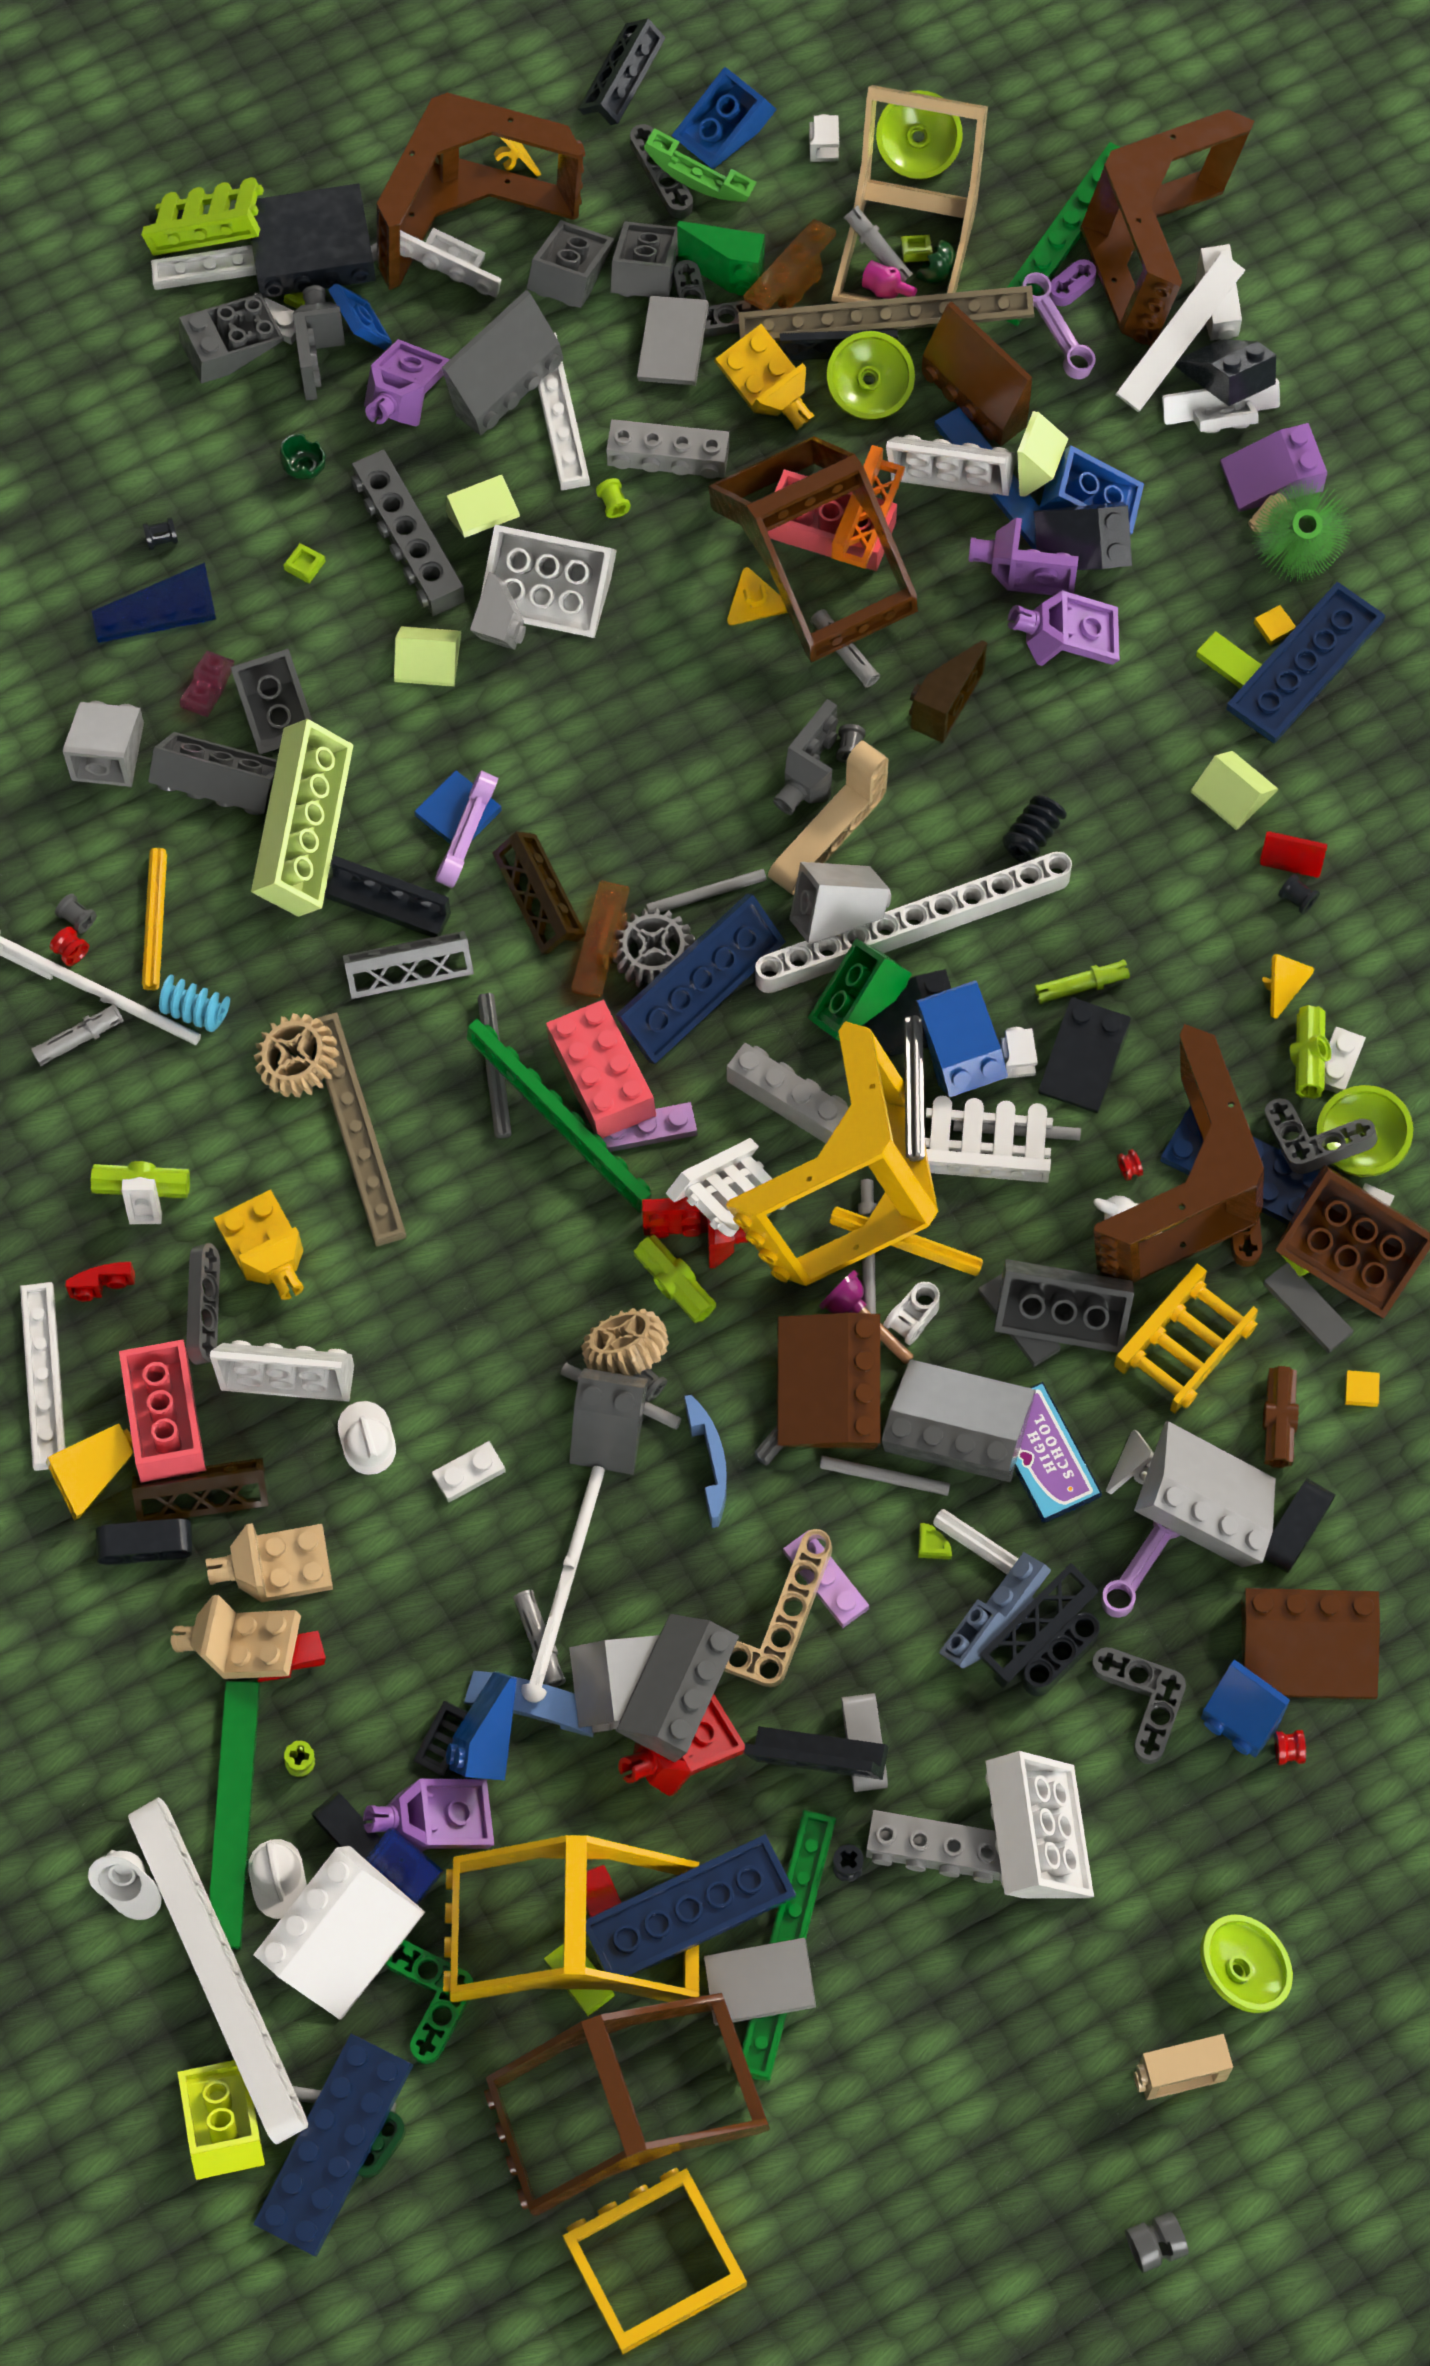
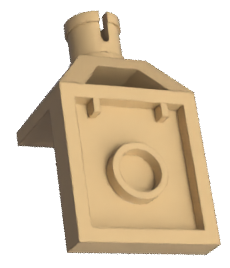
M253 1523L246 1524L230 1546V1555L206 1559L210 1585L230 1580L236 1581L238 1588L261 1603L333 1590L322 1524L262 1535L256 1534Z
M213 1595L197 1614L194 1626H175L172 1632L174 1634L181 1635H171V1645L177 1653L196 1651L223 1679L289 1676L301 1615L296 1610L236 1613L219 1595Z

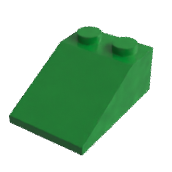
M678 221L679 261L690 260L695 262L700 269L701 275L729 293L758 297L764 272L765 234Z
M856 938L808 1016V1019L840 1041L838 1031L845 1021L862 1026L896 1001L900 993L906 988L912 973L884 953Z

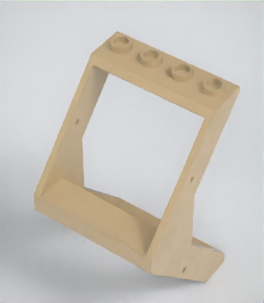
M871 85L868 87L866 98L862 163L854 208L858 205L860 210L864 212L866 200L964 218L960 242L947 293H955L978 201L988 106ZM877 101L977 120L968 198L870 180ZM851 225L831 301L847 303L880 300V298L843 292L858 235Z

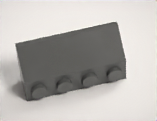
M173 732L154 747L148 782L157 784L159 789L165 791L178 790L186 792L188 797L194 799L208 798L215 800L217 805L223 807L237 806L244 808V811L249 814L261 815L265 814L268 809L277 760Z
M1005 1259L994 1331L1119 1353L1124 1346L1134 1297L1133 1281Z
M670 1614L616 1732L673 1762L678 1761L688 1752L739 1636L710 1620Z

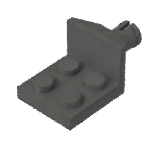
M316 285L309 286L303 290L305 305H301L293 312L306 400L317 399L316 387H322L316 349L345 345L340 307L332 302H326L325 289Z
M828 699L788 747L785 785L779 794H776L773 798L776 807L786 814L792 815L802 800L808 803L828 802L831 798L832 768L819 761L825 748L830 749L838 737L836 733V726L839 721L837 719V705Z

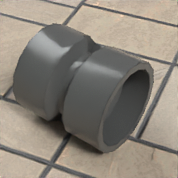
M1171 2211L1153 2218L1150 2226L1143 2222L1125 2230L1130 2251L1142 2273L1161 2266L1162 2259L1172 2262L1189 2254L1182 2229Z

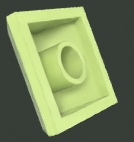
M1035 411L1032 412L1017 451L1019 495L1024 497L1054 478L1068 438L1043 415Z
M503 475L447 495V515L465 538L520 517Z
M401 626L395 637L394 682L455 687L461 631Z
M1233 751L1215 755L1191 789L1193 795L1235 830L1239 829L1278 791L1276 786Z

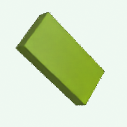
M1216 631L1196 652L1197 658L1240 689L1262 666Z

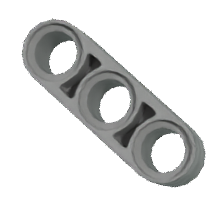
M875 1693L841 1697L846 1739L883 1744ZM886 1764L883 1780L851 1776L854 1792L888 1788Z

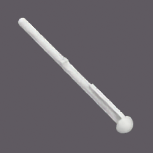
M0 936V956L49 980L55 976L83 991L92 993L100 997L101 1002L115 1004L116 1007L193 1045H197L200 1041L201 1034Z
M593 1466L569 1550L563 1563V1570L529 1684H523L521 1687L522 1696L531 1703L540 1702L547 1694L542 1685L605 1469L600 1466Z

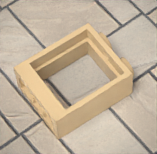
M1224 2034L1143 2053L1139 2064L1136 2066L1137 2071L1134 2072V2080L1138 2092L1144 2091L1146 2101L1226 2081L1233 2069V2064Z

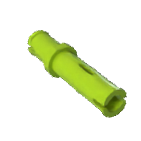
M1123 959L1102 967L1094 965L1088 971L1044 984L1034 985L1035 994L1039 996L1037 1000L1041 1005L1045 1002L1096 988V990H1100L1106 984L1129 979V970L1125 968L1127 966L1126 961Z

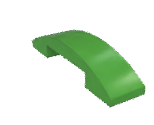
M655 128L653 129L644 145V149L655 163L671 177L707 196L727 201L747 202L757 183L756 181L733 169L730 170L727 177L676 151L680 141Z

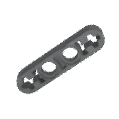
M647 124L636 125L630 132V145L667 212L674 218H686L693 209V198L687 186L671 177L659 165H652L647 161L650 156L644 149L645 143L642 139H638V137L642 136L644 139H648L653 128ZM668 177L674 179L675 183L672 186L666 187L661 185L660 181ZM677 194V198H678L679 202H680L681 204H684V203H685V205L680 207L679 204H675V196H674V195Z
M211 1243L193 1247L189 1258L186 1350L189 1359L195 1365L211 1362L210 1352L217 1347L220 1256L216 1247Z

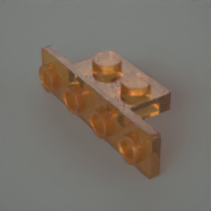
M816 219L812 220L744 294V300L761 310H769L777 300L780 308H792L795 303L801 301L804 293L820 280L823 274L820 253L836 236V230Z
M600 881L571 987L573 993L595 998L602 997L612 958H617V951L620 948V940H616L617 930L625 929V921H627L628 913L624 911L630 892L628 886Z

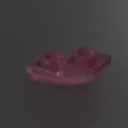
M206 651L194 669L193 681L180 698V707L208 717L226 686L232 672L230 667L234 666V660Z

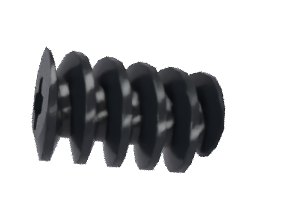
M1039 795L1031 798L1029 805L1023 809V813L1017 817L1016 823L1010 827L1009 832L1003 837V845L1008 853L1021 863L1033 860L1032 856L1040 854L1039 847L1046 846V838L1054 835L1052 828H1059V819L1063 820L1066 818L1067 813L1065 809L1054 800Z

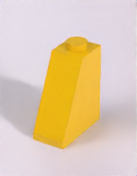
M119 1423L47 1457L46 1464L74 1521L86 1512L134 1453L132 1450L131 1434L128 1429L122 1430Z

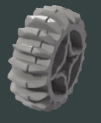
M656 907L654 914L648 915V911L644 908L641 917L632 913L630 916L631 923L623 920L621 923L622 930H616L614 934L616 940L612 942V950L614 951L613 962L618 963L617 970L620 974L625 973L627 982L636 978V986L640 988L644 982L651 983L695 942V937L690 934L688 924L682 925V918L680 916L672 919L670 910L664 915H660V911ZM672 938L679 946L676 956H673L668 948L669 941ZM632 942L636 943L637 948L640 950L636 959L629 953V947Z

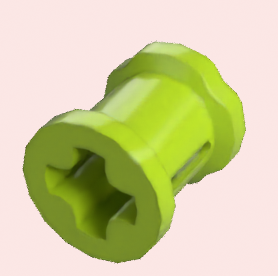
M616 478L605 480L596 488L597 496L602 498L606 506V516L612 519L625 515L631 507L630 501L624 498L621 491L622 484L620 480Z
M294 1741L286 1747L284 1760L287 1771L295 1777L309 1775L315 1766L314 1751L305 1741ZM298 1753H304L305 1760H302L301 1765H296L294 1761Z

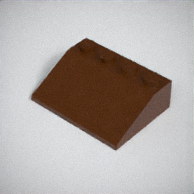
M951 301L947 304L923 353L922 373L928 382H934L942 390L943 395L948 401H954L970 421L976 422L988 439L994 440L1000 446H1003L1027 427L1032 377Z
M1324 1165L1304 1195L1275 1251L1384 1319L1430 1250V1231Z
M835 1313L779 1316L777 1318V1446L874 1449L880 1444V1314Z
M1245 1588L1241 1599L1242 1665L1286 1697L1378 1698L1379 1591Z

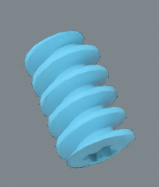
M169 975L160 993V1012L166 1015L171 1012L173 1018L179 1019L182 1017L186 1023L193 1022L196 1027L200 1028L205 1025L207 1031H215L228 1012L230 998L226 996L222 1003H219L218 992H214L209 999L207 998V988H203L199 994H196L197 984L192 983L185 990L184 979H180L175 986L173 985L174 976Z

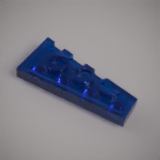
M205 563L91 611L98 643L217 620Z

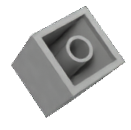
M100 701L79 703L63 748V754L72 781L132 787L144 726L140 708L130 704H121L120 706L107 705Z
M800 862L789 920L808 943H816L883 919L886 908L891 903V891L871 866Z
M660 1635L603 1640L569 1647L579 1728L592 1726V1733L617 1729Z

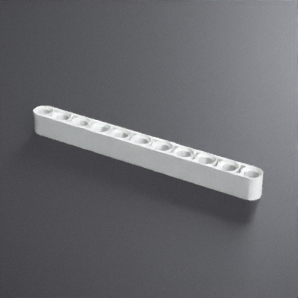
M1052 852L887 911L883 919L816 943L803 941L759 958L756 962V986L765 993H774L836 971L852 945L849 942L856 938L878 951L886 953L1059 891L1069 883L1072 861L1063 852ZM1058 868L1063 873L1057 874L1052 872L1051 869ZM1029 878L1034 880L1035 882L1032 884H1027L1022 880ZM1003 889L1006 891V893L997 894L993 890ZM974 899L978 903L968 904L965 900ZM939 909H945L949 911V913L942 915L937 913L936 911ZM915 919L920 921L921 923L918 925H911L907 921ZM889 930L892 933L890 935H881L879 931ZM829 950L834 952V954L831 956H824L821 954V952ZM799 960L803 961L805 965L798 967L791 963ZM766 971H773L776 973V975L773 977L764 976L763 973Z
M156 1798L128 1815L130 1824L262 2124L270 2139L277 2145L308 2128L306 2115L171 1812L161 1798Z

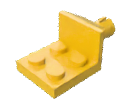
M762 324L758 325L714 360L754 413L773 416L783 413L793 424L795 430L800 429L804 423L806 424L815 416L801 399L805 391V365L802 363L795 368Z
M271 1189L214 1217L216 1226L246 1280L267 1285L274 1283L282 1300L292 1298L288 1285H290L295 1296L303 1291L304 1286L295 1273L303 1254L299 1232L296 1227H291Z

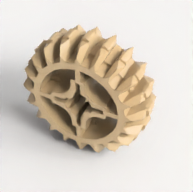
M293 1013L289 1021L286 1017L281 1016L280 1025L277 1026L274 1023H270L272 1031L269 1034L261 1032L265 1041L256 1043V1048L260 1051L253 1055L258 1063L255 1067L256 1071L262 1075V1082L265 1085H269V1088L275 1093L280 1091L285 1097H289L292 1093L295 1097L300 1098L304 1090L307 1094L312 1095L313 1086L316 1085L318 1088H323L321 1080L324 1077L332 1079V1075L328 1070L337 1068V1063L333 1060L339 1056V1051L335 1048L337 1040L334 1036H331L332 1031L330 1028L325 1026L318 1018L313 1019L307 1014H304L301 1018L298 1014ZM317 1042V1053L315 1059L312 1060V1053L315 1049L314 1045ZM281 1051V1058L278 1061L279 1066L276 1068L277 1055ZM289 1052L293 1053L294 1055L299 1053L300 1056L302 1055L304 1059L300 1058L299 1056L294 1058L293 1056H291Z
M634 1308L626 1313L620 1311L618 1315H610L609 1319L599 1321V1326L590 1329V1334L584 1337V1343L581 1346L584 1356L583 1360L588 1369L628 1376L641 1375V1372L645 1369H652L653 1363L660 1362V1356L667 1352L666 1347L669 1344L667 1330L663 1321L653 1311L647 1312L646 1309L636 1311Z

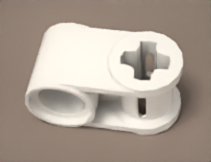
M923 1281L916 1284L902 1302L889 1313L883 1325L887 1329L892 1328L903 1336L906 1344L911 1345L914 1343L939 1310L940 1293L938 1288L930 1282ZM925 1295L931 1297L934 1301L929 1305H921L917 1302V1299Z

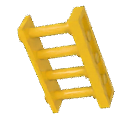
M1198 1263L1117 1354L1114 1367L1123 1374L1131 1366L1134 1369L1138 1367L1172 1393L1175 1397L1170 1411L1174 1414L1182 1406L1188 1408L1198 1395L1195 1390L1242 1336L1247 1339L1258 1325L1255 1322L1258 1309L1254 1306L1243 1317L1206 1288L1207 1284L1204 1281L1207 1270ZM1191 1297L1195 1300L1199 1298L1235 1326L1224 1340L1186 1311L1187 1307L1184 1305ZM1171 1320L1175 1323L1179 1321L1215 1349L1205 1363L1166 1334L1167 1330L1164 1328ZM1151 1343L1154 1346L1160 1345L1195 1372L1185 1386H1182L1146 1358L1147 1354L1144 1351Z

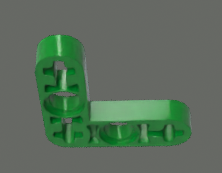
M403 1940L396 1949V1952L400 1947L404 1948V1955L411 1960H414L415 1954L419 1955L413 1964L412 1972L407 1971L410 1965L399 1959L396 1964L392 1963V1956L385 1965L392 1972L436 1993L410 2043L411 2053L415 2060L422 2064H432L441 2056L470 2000L455 2002L460 2003L456 2008L450 2001L441 1999L443 1995L450 1999V1992H443L444 1971H451V1963ZM425 1962H433L438 1967L437 1975L429 1980L421 1978L418 1972L419 1967ZM458 1967L457 1982L460 1978H463L464 1984L473 1983L471 1975ZM439 2008H448L452 2012L451 2021L443 2026L434 2023L433 2013ZM429 2026L435 2032L444 2035L442 2038H439L435 2034L431 2043L435 2049L434 2052L427 2051L423 2056L420 2055L421 2050L418 2043L427 2042L431 2034L425 2028Z

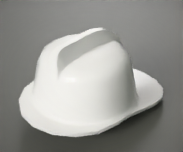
M362 1401L349 1405L341 1413L338 1420V1433L348 1464L359 1473L366 1475L378 1474L390 1466L396 1454L395 1439L389 1418L384 1409L372 1402Z
M274 1839L260 1844L252 1852L248 1871L256 1905L266 1916L273 1919H281L307 1886L299 1851L290 1842Z
M111 1850L106 1856L97 1859L90 1866L88 1872L90 1885L126 1917L144 1920L154 1916L160 1909L162 1901L160 1890L155 1882L146 1874L143 1861L137 1855L128 1851Z

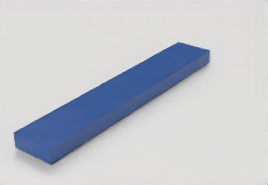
M960 407L935 421V428L951 444L963 445L964 443H972L980 448L992 450L990 444L965 413L962 412ZM1013 474L1009 496L993 493L990 497L1010 521L1015 518H1022L1020 534L1030 547L1036 550L1033 511L1041 509H1039L1040 507L1030 494L1026 497L1019 495V481Z

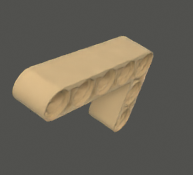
M860 741L852 749L847 759L846 784L773 863L768 872V877L794 895L800 862L825 863L884 797L887 789L889 761L886 756L865 741Z
M813 1529L804 1534L761 1648L758 1649L737 1641L732 1654L736 1651L745 1652L748 1655L747 1662L742 1667H734L730 1664L729 1658L724 1669L725 1672L765 1687L772 1688L782 1683L832 1553L830 1537L826 1532ZM816 1538L822 1539L826 1543V1548L819 1554H813L807 1549L809 1542ZM807 1569L814 1573V1579L810 1584L801 1585L796 1581V1575L801 1570ZM796 1600L803 1605L800 1614L789 1616L784 1612L785 1605L789 1601ZM780 1631L787 1632L791 1636L789 1644L782 1648L775 1646L772 1642L774 1635ZM769 1662L779 1666L777 1676L772 1679H766L761 1675V1668Z

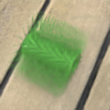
M1306 481L1305 498L1304 484L1302 489L1301 482V493L1299 492L1298 501L1294 493L1297 486L1294 490L1292 486V493L1289 490L1291 494L1289 500L1285 496L1287 503L1284 499L1283 503L1278 498L1281 504L1276 501L1279 506L1273 503L1276 506L1275 508L1267 502L1274 509L1268 508L1271 511L1268 512L1270 515L1263 513L1269 518L1258 514L1262 519L1270 521L1267 523L1271 525L1260 523L1262 524L1261 526H1255L1261 527L1263 529L1261 531L1274 533L1255 532L1254 534L1267 536H1252L1264 538L1260 540L1268 543L1265 545L1269 547L1265 549L1270 554V557L1268 555L1263 563L1274 556L1268 566L1286 550L1284 554L1286 552L1287 554L1277 572L1284 565L1282 572L1288 569L1292 577L1294 569L1296 574L1295 566H1297V581L1298 565L1299 579L1301 573V580L1305 562L1307 569H1309L1306 577L1309 573L1312 576L1311 569L1313 566L1314 570H1316L1315 572L1319 574L1317 570L1321 571V569L1317 565L1316 560L1321 568H1323L1319 560L1325 565L1323 560L1326 561L1325 557L1329 559L1328 556L1332 557L1330 553L1335 555L1331 551H1335L1332 547L1337 548L1335 545L1342 547L1340 544L1333 542L1342 543V541L1332 538L1344 540L1342 537L1348 538L1343 536L1344 534L1331 533L1337 531L1330 530L1350 531L1349 529L1335 527H1351L1339 525L1343 523H1338L1337 521L1342 522L1345 520L1334 517L1338 515V511L1334 509L1333 513L1332 510L1333 507H1336L1338 501L1326 509L1336 496L1317 513L1319 509L1317 511L1316 509L1326 491L1318 500L1319 496H1313L1312 492L1314 495L1315 492L1311 487V491L1309 488V494L1307 489L1308 497H1306Z

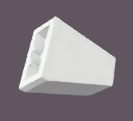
M1229 244L1200 249L1195 279L1196 286L1222 252L1232 259ZM1236 283L1206 322L1210 341L1218 339L1229 340L1239 336L1242 316Z

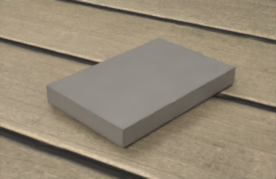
M650 296L637 374L638 381L696 385L709 307L708 300Z
M805 1938L704 1956L709 1995L723 1994L732 2022L816 2008ZM712 2010L713 2023L717 2026L718 2022L714 2010Z

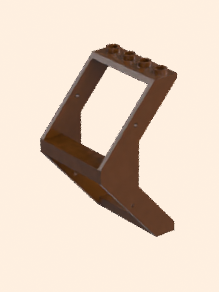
M448 92L431 98L377 202V268L388 289L391 290L401 285L414 260L411 257L400 255V230L424 241L437 216L489 196L572 220L579 218V205H582L580 191L583 189L581 180L582 173H584L583 157L586 154L582 142L575 139L569 126ZM494 135L558 153L557 184L460 159L459 147Z
M1227 109L1111 150L1080 229L1122 334L1133 338L1140 344H1147L1149 346H1152L1158 338L1181 287L1182 279L1157 218L1223 194L1255 121ZM1211 147L1201 171L1162 184L1172 161ZM1134 248L1143 267L1136 286L1127 266Z
M813 436L708 486L713 511L742 526L769 568L804 652L811 663L918 612L916 591L865 469L854 453ZM812 464L824 468L753 503L743 499V497L779 481L784 469L796 473ZM853 492L872 521L901 591L816 632L810 633L768 535V531L845 494Z
M1184 1024L1180 1033L1181 1082L1203 1139L1202 1147L1185 1183L1095 1225L1093 1231L1097 1270H1100V1274L1103 1276L1130 1280L1133 1283L1255 1226L1263 1209L1264 1166L1218 1042L1213 1034ZM1233 1104L1234 1107L1230 1108L1228 1105ZM1184 1206L1185 1209L1180 1210L1179 1207ZM1185 1244L1186 1247L1182 1248L1180 1245Z
M722 1993L600 2014L579 2022L486 2077L489 2089L484 2090L490 2110L496 2109L500 2122L495 2123V2127L501 2143L507 2142L511 2155L506 2156V2161L512 2177L518 2175L522 2187L517 2189L519 2201L523 2210L529 2208L533 2216L546 2212L609 2176L674 2152L758 2135L770 2130ZM714 2010L752 2121L646 2142L609 2034L636 2024ZM588 2042L624 2151L535 2199L499 2088L564 2050Z

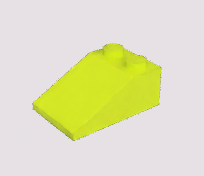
M235 2060L178 2072L188 2143L196 2180L264 2166L265 2162L255 2105Z

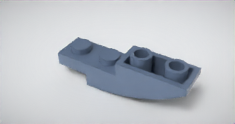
M1023 1552L988 1602L985 1604L977 1599L939 1653L961 1668H965L980 1660L981 1658L978 1655L1034 1600L1032 1596L1051 1572V1569ZM1011 1633L1003 1641L1011 1636Z

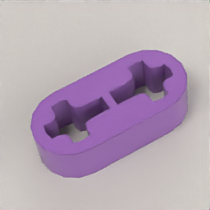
M1078 260L1051 281L1052 289L1049 294L1053 303L1056 306H1067L1090 289L1095 283L1096 266L1089 260ZM1078 272H1079L1080 274L1088 273V277H1086L1085 275H1081V276L1077 279V277H1078Z

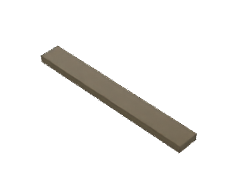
M338 1013L318 1017L325 1026L330 1028L332 1031L331 1036H334L337 1040L335 1048L339 1051V1056L333 1059L337 1063V1068L328 1070L332 1075V1079H326L325 1077L324 1079L375 1245L377 1247L407 1238ZM316 1042L314 1046H315V1050H316V1053H317V1042Z

